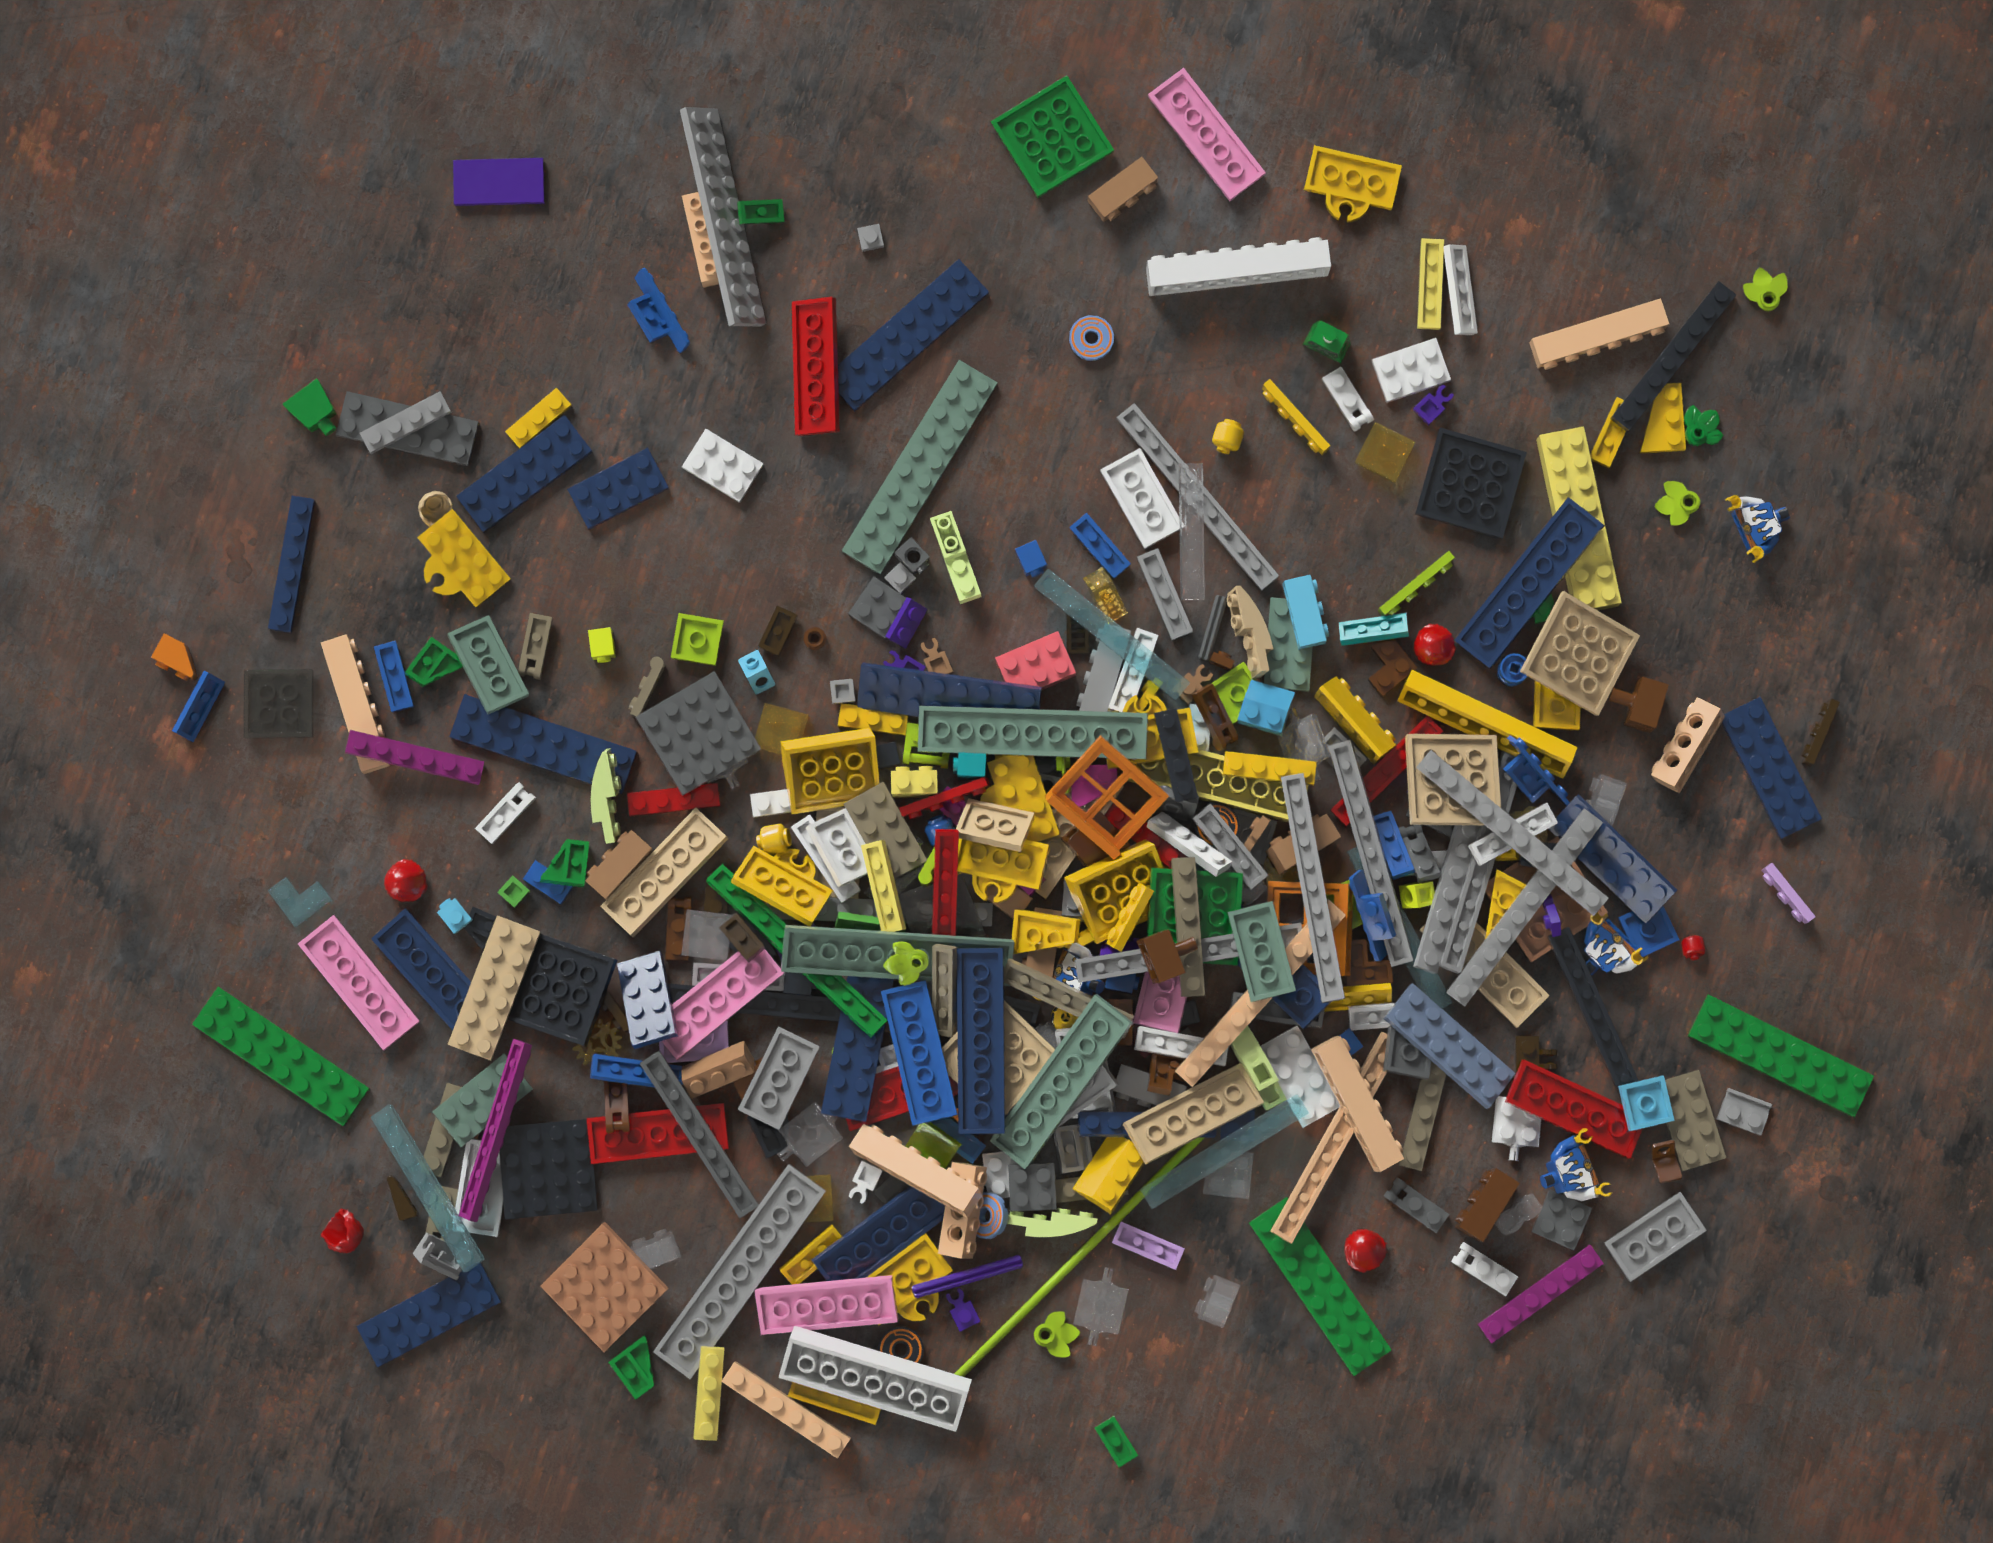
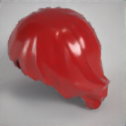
M1438 623L1424 626L1418 632L1414 641L1415 655L1422 663L1436 666L1448 663L1456 650L1452 633L1443 626L1438 625Z
M413 859L398 861L392 865L384 878L387 894L398 901H416L427 891L425 871Z
M341 1208L322 1231L321 1237L327 1243L328 1249L339 1253H350L361 1243L364 1236V1228L354 1218L353 1213L349 1212L348 1209Z
M1367 1229L1353 1231L1345 1241L1344 1252L1346 1261L1352 1269L1354 1268L1358 1272L1364 1273L1372 1269L1374 1270L1380 1266L1386 1257V1253H1388L1387 1243L1378 1233Z

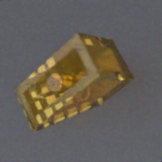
M1103 567L1083 578L1091 597L1107 624L1127 614L1113 581Z

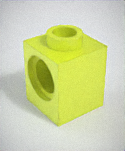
M611 627L588 630L593 660H597L598 663L610 662L611 658L616 657Z
M1433 881L1414 882L1399 886L1402 908H1421L1432 904L1435 894Z

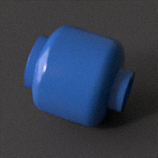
M944 814L927 820L928 824L925 826V833L930 845L935 847V829L956 828L950 817H945Z

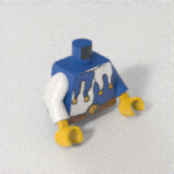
M1733 495L1725 499V501L1729 500L1732 504V507L1727 508V510H1734L1731 515L1746 547L1747 555L1752 553L1755 556L1752 562L1755 563L1773 550L1779 541V534L1782 532L1780 523L1790 519V515L1786 507L1774 511L1770 502L1765 503L1762 499Z
M1598 912L1594 916L1591 914V920L1587 926L1584 940L1586 948L1584 951L1591 957L1586 962L1591 975L1600 967L1606 973L1612 971L1617 974L1630 971L1649 958L1648 956L1643 958L1640 955L1642 948H1638L1609 919L1605 920L1608 917L1607 913L1603 917Z
M1078 943L1056 946L1057 948L1066 947L1068 950L1063 949L1052 978L1092 996L1093 992L1100 994L1105 986L1103 981L1098 979L1078 983L1075 960L1093 957L1090 950Z
M1587 1128L1580 1130L1578 1136L1573 1135L1558 1143L1551 1154V1161L1546 1163L1548 1173L1540 1176L1543 1188L1547 1189L1554 1186L1557 1194L1564 1193L1567 1198L1580 1201L1597 1198L1600 1194L1602 1196L1612 1195L1613 1192L1608 1194L1603 1192V1187L1611 1185L1610 1183H1602L1599 1188L1596 1187L1599 1185L1589 1156L1584 1144H1579L1580 1142L1589 1143L1592 1137L1583 1139L1581 1136L1583 1132L1588 1131Z

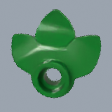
M1694 405L1688 408L1684 415V422L1687 426L1685 439L1690 445L1700 446L1703 443L1714 445L1723 438L1722 432L1716 429L1720 421L1718 412L1707 410L1701 413ZM1694 431H1696L1700 437L1696 436Z

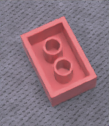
M1058 631L995 657V662L1004 682L1038 686L1044 690L1076 676L1075 669Z

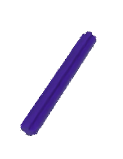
M1019 1255L913 1285L912 1292L915 1298H920L1023 1267V1262Z

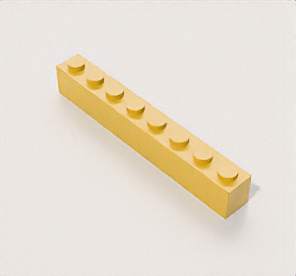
M1411 670L1397 700L1468 735H1496L1497 748L1515 757L1520 753L1507 738L1510 735L1516 740L1520 737L1528 746L1526 751L1530 755L1533 753L1541 761L1542 764L1539 765L1541 769H1547L1551 774L1562 779L1568 771L1577 747L1414 670Z

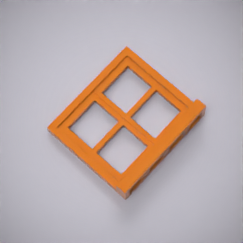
M1101 735L1045 795L1046 801L1114 860L1121 854L1120 849L1169 797L1161 787ZM1101 753L1123 771L1107 790L1085 772ZM1081 775L1103 793L1087 812L1064 794ZM1129 778L1133 779L1152 796L1135 815L1114 797L1115 793ZM1109 800L1131 818L1115 837L1093 819Z
M1268 881L1267 902L1273 901L1279 926L1289 925L1280 923L1281 893L1302 894L1300 882ZM1324 883L1326 895H1334V905L1346 915L1332 931L1341 976H1350L1353 891L1350 889V884ZM1304 907V924H1301V925H1302V928H1303V927L1306 925V923H1307V918H1306V913H1305V907ZM1307 958L1303 965L1314 975H1317L1315 963H1307Z

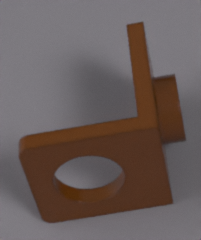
M1670 1140L1653 1144L1652 1160L1659 1182L1667 1183L1682 1179V1173L1675 1156V1141ZM1663 1147H1669V1148H1668L1667 1150H1665V1151H1662V1152H1659V1151H1658L1659 1149H1661V1148H1663Z

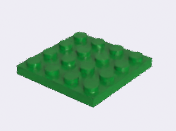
M1067 75L991 121V125L1037 198L1114 153L1112 145Z
M1151 868L1150 889L1154 890L1149 900L1147 936L1169 929L1174 943H1177L1172 869ZM1196 870L1201 939L1233 934L1228 912L1241 909L1243 873L1223 872L1215 877L1208 871ZM1238 956L1203 963L1238 965Z

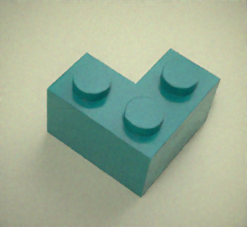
M959 752L958 758H954L953 774H957L958 780L974 781L985 777L986 754Z

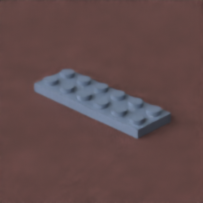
M1413 983L1408 986L1383 1018L1486 1109L1490 1108L1516 1074Z

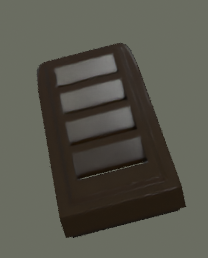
M1066 607V649L1068 654H1090L1088 607ZM1071 615H1084V619H1071ZM1071 624H1084V628H1071ZM1084 633V637L1071 638V634ZM1084 642V647H1071V643Z
M393 1175L388 1176L386 1179L399 1220L405 1221L420 1216L397 1178Z

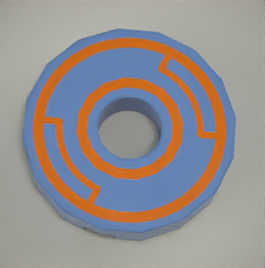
M1088 315L1080 318L1073 324L1070 330L1069 343L1072 351L1079 357L1088 361H1096L1104 358L1111 350L1114 343V333L1111 325L1105 319L1099 316ZM1092 332L1098 336L1096 343L1090 344L1085 340V336L1088 333Z
M984 1192V1202L979 1216L980 1227L976 1236L992 1239L1004 1231L1008 1221V1210L1003 1204L1005 1202L1000 1196ZM987 1210H989L990 1212V1219L988 1222L985 1219V1213Z

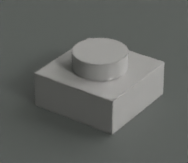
M879 224L857 228L862 252L884 247Z
M900 562L884 579L898 593L902 594L916 580V577Z
M853 679L830 681L832 704L855 702Z

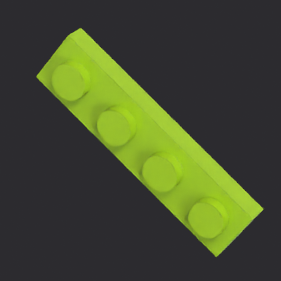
M1448 551L1378 609L1380 615H1394L1401 609L1399 605L1404 600L1409 603L1418 595L1416 591L1420 587L1424 586L1427 588L1436 580L1434 576L1440 571L1442 574L1447 572L1453 566L1451 562L1455 557L1452 553Z

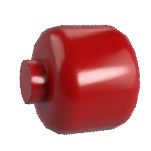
M1688 936L1681 942L1682 952L1686 958L1698 960L1706 952L1704 939L1701 936Z

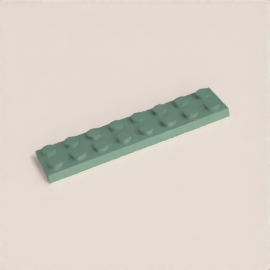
M1098 994L1094 995L1006 1117L1005 1134H994L990 1141L1021 1167L1027 1169L1133 1022Z

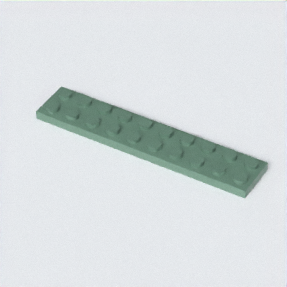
M958 360L842 549L844 554L876 573L882 574L998 382Z
M919 706L918 752L1081 757L1101 735L1127 759L1146 760L1148 713ZM1101 753L1097 758L1107 757L1103 753Z
M785 925L781 972L899 979V975L889 973L883 965L889 957L895 955L893 943L907 942L915 950L924 951L929 958V964L924 971L920 972L918 980L932 981L933 945L942 944L954 946L957 949L1004 948L1005 968L1007 961L1010 958L1013 959L1014 940ZM913 960L914 963L921 964L920 960Z

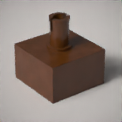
M1641 677L1636 682L1633 693L1613 687L1609 701L1628 706L1624 726L1650 733L1657 727L1669 684Z
M1169 929L1137 940L1153 984L1161 983L1186 973L1180 957L1198 950L1194 937L1174 944Z

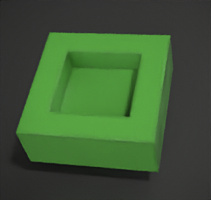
M512 875L497 893L516 908L530 890Z

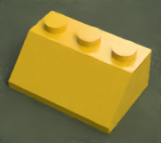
M1106 1137L1072 1189L1109 1214H1112L1145 1163L1132 1141L1124 1137Z

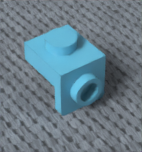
M456 898L445 900L439 906L440 910L437 912L454 934L473 920Z

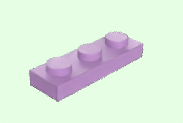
M1773 863L1761 870L1764 873L1763 879L1769 886L1773 885L1777 889V896L1784 904L1788 903L1793 909L1791 913L1798 922L1802 921L1806 924L1815 918V915Z
M1120 1222L1112 1241L1113 1244L1175 1270L1185 1249L1123 1222Z

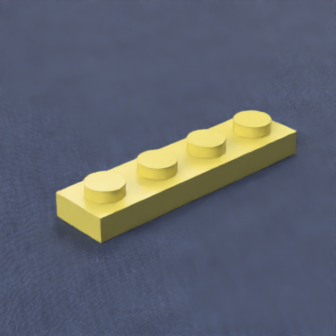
M1421 239L1417 329L1440 330L1444 239Z
M885 840L861 845L881 931L897 932L905 930L906 926Z
M701 1346L693 1436L695 1440L717 1441L724 1347Z

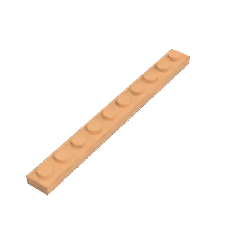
M1327 900L1333 930L1346 915L1330 900ZM1308 923L1285 948L1292 975L1313 953ZM1247 990L1179 1065L1175 1072L1193 1087L1273 997L1250 1002Z
M1384 1032L1380 1033L1361 1067V1071H1359L1363 1080L1366 1079L1370 1084L1372 1090L1370 1094L1372 1097L1387 1073L1383 1071L1387 1034ZM1341 1106L1270 1231L1288 1243L1294 1241L1354 1133Z

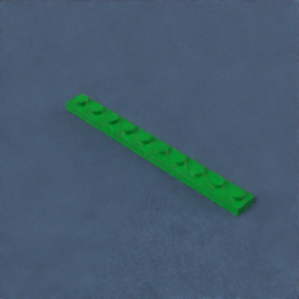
M722 864L706 879V882L782 954L784 929L787 924L759 898L732 884L731 880L734 874ZM802 973L870 1038L887 1023L888 1020L841 975Z

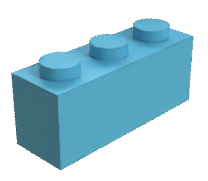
M1311 575L1285 580L1283 588L1298 650L1325 644L1327 641L1326 637H1329L1327 624H1322L1321 615H1324L1321 601L1317 602L1315 593H1318L1316 580H1312Z

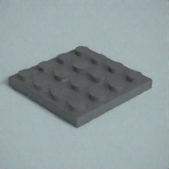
M715 671L636 716V720L682 796L761 751V747Z

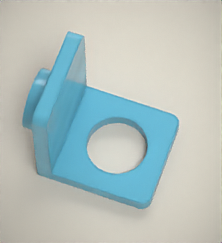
M758 650L738 660L756 695L775 686V682ZM759 678H767L766 684L762 686L756 685V681Z

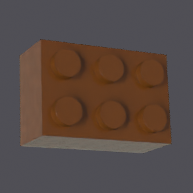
M1497 1168L1486 1170L1479 1180L1482 1183L1480 1188L1472 1191L1467 1199V1202L1470 1204L1466 1210L1461 1209L1454 1220L1457 1222L1455 1228L1477 1242H1484L1520 1184Z

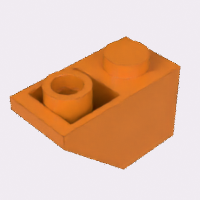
M164 633L151 658L157 661L155 665L166 671L169 668L177 671L175 675L185 681H188L189 678L196 680L197 674L188 646Z

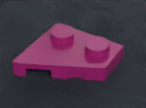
M1090 765L1085 770L1088 775L1106 790L1117 779V768L1108 770L1107 765ZM1082 775L1071 786L1072 801L1079 807L1094 801L1103 794Z

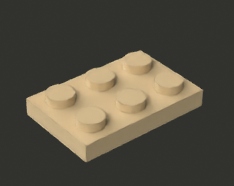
M968 799L956 829L959 831L960 839L1021 852L1033 824L1034 813Z

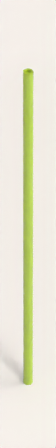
M1198 1137L1185 1144L954 1374L965 1377L1205 1137Z

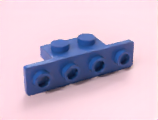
M644 267L635 276V280L644 295L631 300L627 305L650 343L669 335L676 349L681 353L690 344L688 334L681 328L676 314L669 308L666 298L657 288L653 276Z
M1510 735L1507 739L1520 754L1503 768L1507 775L1532 803L1547 789H1550L1558 800L1567 806L1570 803L1566 798L1568 793L1560 785L1556 786L1553 783L1555 778L1547 769L1544 771L1539 766L1542 764L1541 761L1533 753L1530 755L1526 751L1528 748L1527 744L1520 737L1516 740Z
M1358 870L1349 878L1350 889L1353 891L1356 907L1361 915L1363 929L1369 940L1370 951L1377 962L1388 955L1384 939H1392L1396 936V932L1384 894H1370L1364 871Z

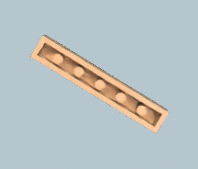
M1660 298L1532 338L1530 346L1537 368L1544 367L1545 369H1550L1557 366V362L1566 360V363L1578 360L1579 355L1587 353L1588 356L1600 353V349L1605 347L1614 349L1622 345L1621 342L1630 340V343L1642 340L1643 335L1651 333L1652 336L1662 334L1669 325V321Z
M346 634L321 642L348 732L354 730L385 738L382 725H377L375 717L379 716L375 703H370L368 695H372L369 683L364 682L362 674L365 673L362 661H357L355 652H358L355 639H350ZM356 756L363 774L390 766L388 763Z
M1334 1036L1312 1048L1311 1051L1374 1172H1382L1403 1160V1148L1397 1140H1394L1391 1134L1393 1129L1390 1123L1383 1119L1380 1113L1382 1108L1379 1102L1371 1096L1370 1084L1366 1079L1363 1080L1359 1072L1361 1071L1359 1063L1356 1059H1352L1349 1053L1350 1046L1344 1038L1342 1039L1341 1036Z
M865 1124L862 1125L849 1146L855 1155L961 1215L969 1217L982 1196L978 1188L979 1185L969 1178L966 1181L959 1177L960 1174L952 1168L948 1167L946 1170L940 1167L941 1164L934 1158L929 1157L926 1159L922 1157V1153L912 1146L909 1149L902 1145L903 1142L892 1135L890 1138L883 1135L884 1132L875 1125L871 1127Z
M736 1361L721 1381L837 1459L851 1439V1437Z

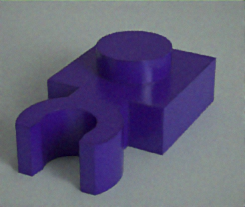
M1441 385L1438 388L1435 397L1429 393L1413 408V411L1428 426L1445 410L1441 404L1450 402L1454 396L1453 393L1448 397L1441 395V391L1446 387L1445 385Z
M895 651L889 652L891 656L895 657L893 663L883 662L885 666L921 671H924L926 666L907 655L904 660H901Z
M1549 894L1544 903H1542L1546 913L1543 916L1545 928L1550 929L1552 937L1561 935V921L1552 895Z
M958 1288L959 1298L957 1300H953L949 1293L946 1294V1298L955 1306L954 1309L950 1310V1313L959 1331H962L980 1322V1319L971 1301L963 1302L964 1293L962 1289Z

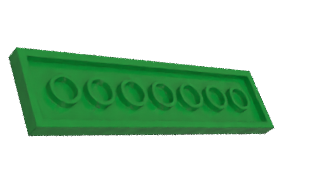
M220 987L216 988L192 1024L342 1126L346 1125L370 1089Z
M1709 994L1706 996L1688 1034L1689 1037L1851 1117H1855L1874 1075Z
M1285 1197L1250 1221L1249 1225L1351 1374L1355 1376L1390 1352L1391 1348L1305 1223L1302 1224L1292 1243H1288L1270 1232L1288 1200Z

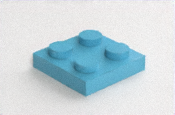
M1664 1076L1618 1086L1629 1131L1675 1121Z

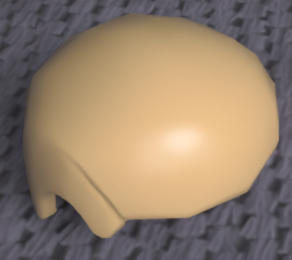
M432 491L425 494L418 505L419 515L422 521L429 527L452 509L450 498L440 491Z

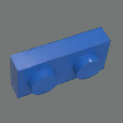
M535 860L523 880L562 905L574 886L540 882L541 875L546 871L547 867Z

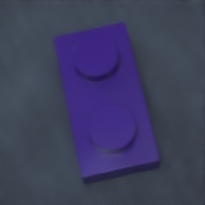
M907 597L885 637L906 649L927 609Z

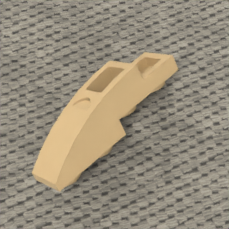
M1235 586L1227 594V605L1230 607L1232 616L1231 626L1234 629L1235 636H1244L1243 646L1247 651V666L1251 672L1252 679L1261 678L1269 671L1266 655L1273 649L1271 637L1265 621L1253 600L1241 586Z

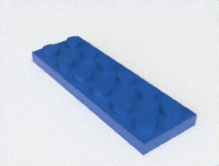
M926 980L881 991L912 1126L957 1116L958 1113Z

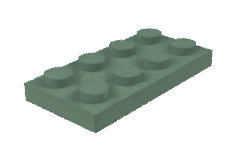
M1271 597L1268 632L1273 649L1266 655L1269 671L1264 675V683L1285 690L1309 692L1312 647L1298 650L1286 599Z
M489 615L447 634L487 715L529 696Z
M1273 901L1228 912L1250 1002L1296 991Z
M505 1054L500 1056L432 1111L460 1147L464 1146L486 1128L506 1064L507 1056ZM525 1078L520 1083L516 1103L533 1090Z

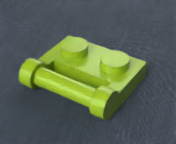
M907 723L903 764L914 762L939 765L941 768L948 769L950 753H943L942 757L911 753L912 747L918 748L919 724Z
M935 847L918 876L920 884L924 888H930L934 883Z

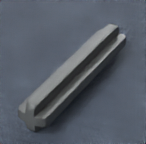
M1217 595L1214 600L1198 656L1203 661H1210L1227 603V598Z

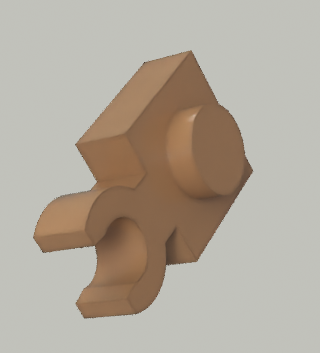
M932 638L934 644L932 649H927L924 642L921 643L922 651L929 656L923 659L928 672L953 673L945 651L937 652L938 642L935 638Z
M1203 664L1197 668L1194 677L1188 672L1172 688L1187 705L1194 700L1192 694L1203 688L1201 683L1210 681L1213 676L1212 673L1207 677L1201 676L1200 671L1205 667Z
M1265 815L1261 819L1256 817L1249 827L1253 831L1244 843L1249 852L1271 821Z

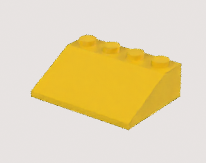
M1336 676L1323 684L1314 697L1374 765L1396 746L1394 743L1396 739L1389 730L1384 731L1379 726L1381 722L1373 712L1369 714L1365 710L1364 706L1366 704L1358 695L1354 697L1351 694L1349 684L1343 678L1339 680Z
M870 728L780 741L791 814L842 807L847 801L880 784L876 741Z
M1146 839L1121 850V854L1115 860L1109 856L1064 877L1071 896L1096 944L1108 939L1110 930L1116 926L1119 920L1120 911L1126 907L1130 900L1132 889L1137 887L1138 883L1150 888L1151 868H1163L1155 844ZM1149 902L1136 925L1148 920Z

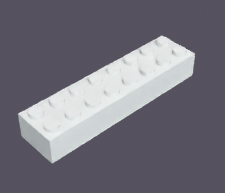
M1317 237L1308 240L1309 242L1300 243L1299 240L1287 241L1286 245L1266 243L1264 247L1255 248L1254 245H1246L1241 247V250L1233 251L1232 248L1219 249V252L1210 253L1209 250H1202L1196 252V255L1187 256V253H1177L1171 258H1165L1164 255L1153 256L1151 260L1147 261L1146 267L1149 296L1328 276L1331 268L1328 240H1322V238Z
M794 1326L778 1377L955 1432L972 1380L798 1326Z

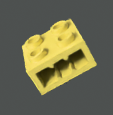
M921 766L919 770L910 771V767H896V771H891L892 798H928L938 794L937 770H933L932 766Z

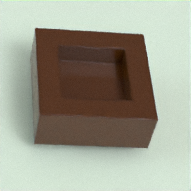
M1219 651L1218 653L1213 652L1209 663L1230 671L1234 660L1231 659L1230 654Z

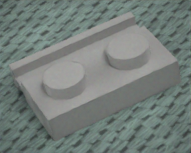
M1727 1088L1716 1120L1760 1136L1762 1135L1772 1104Z
M1079 1124L1058 1127L1053 1135L1060 1174L1085 1170L1092 1160L1089 1137L1079 1136Z

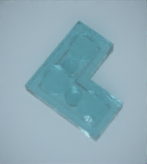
M285 877L268 890L294 927L299 926L332 901V898L319 881L299 894L289 879Z

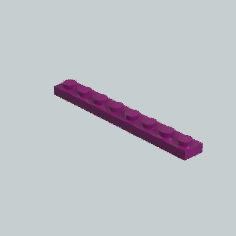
M513 1039L458 1215L469 1221L478 1222V1218L482 1213L483 1202L489 1191L491 1176L496 1168V1160L503 1146L505 1131L510 1123L513 1106L517 1101L519 1086L523 1081L524 1070L531 1056L532 1045L520 1040Z

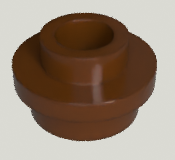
M812 627L805 632L804 643L811 650H819L826 643V634L822 629ZM813 635L819 636L817 643L811 641Z

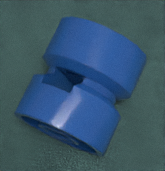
M1515 653L1507 655L1497 667V676L1500 682L1511 687L1523 682L1527 676L1521 673L1520 670L1526 658Z

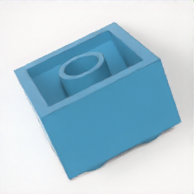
M1251 680L1237 719L1238 723L1282 736L1295 692Z

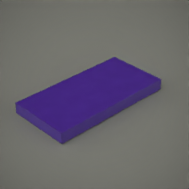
M544 159L453 160L454 205L544 204Z

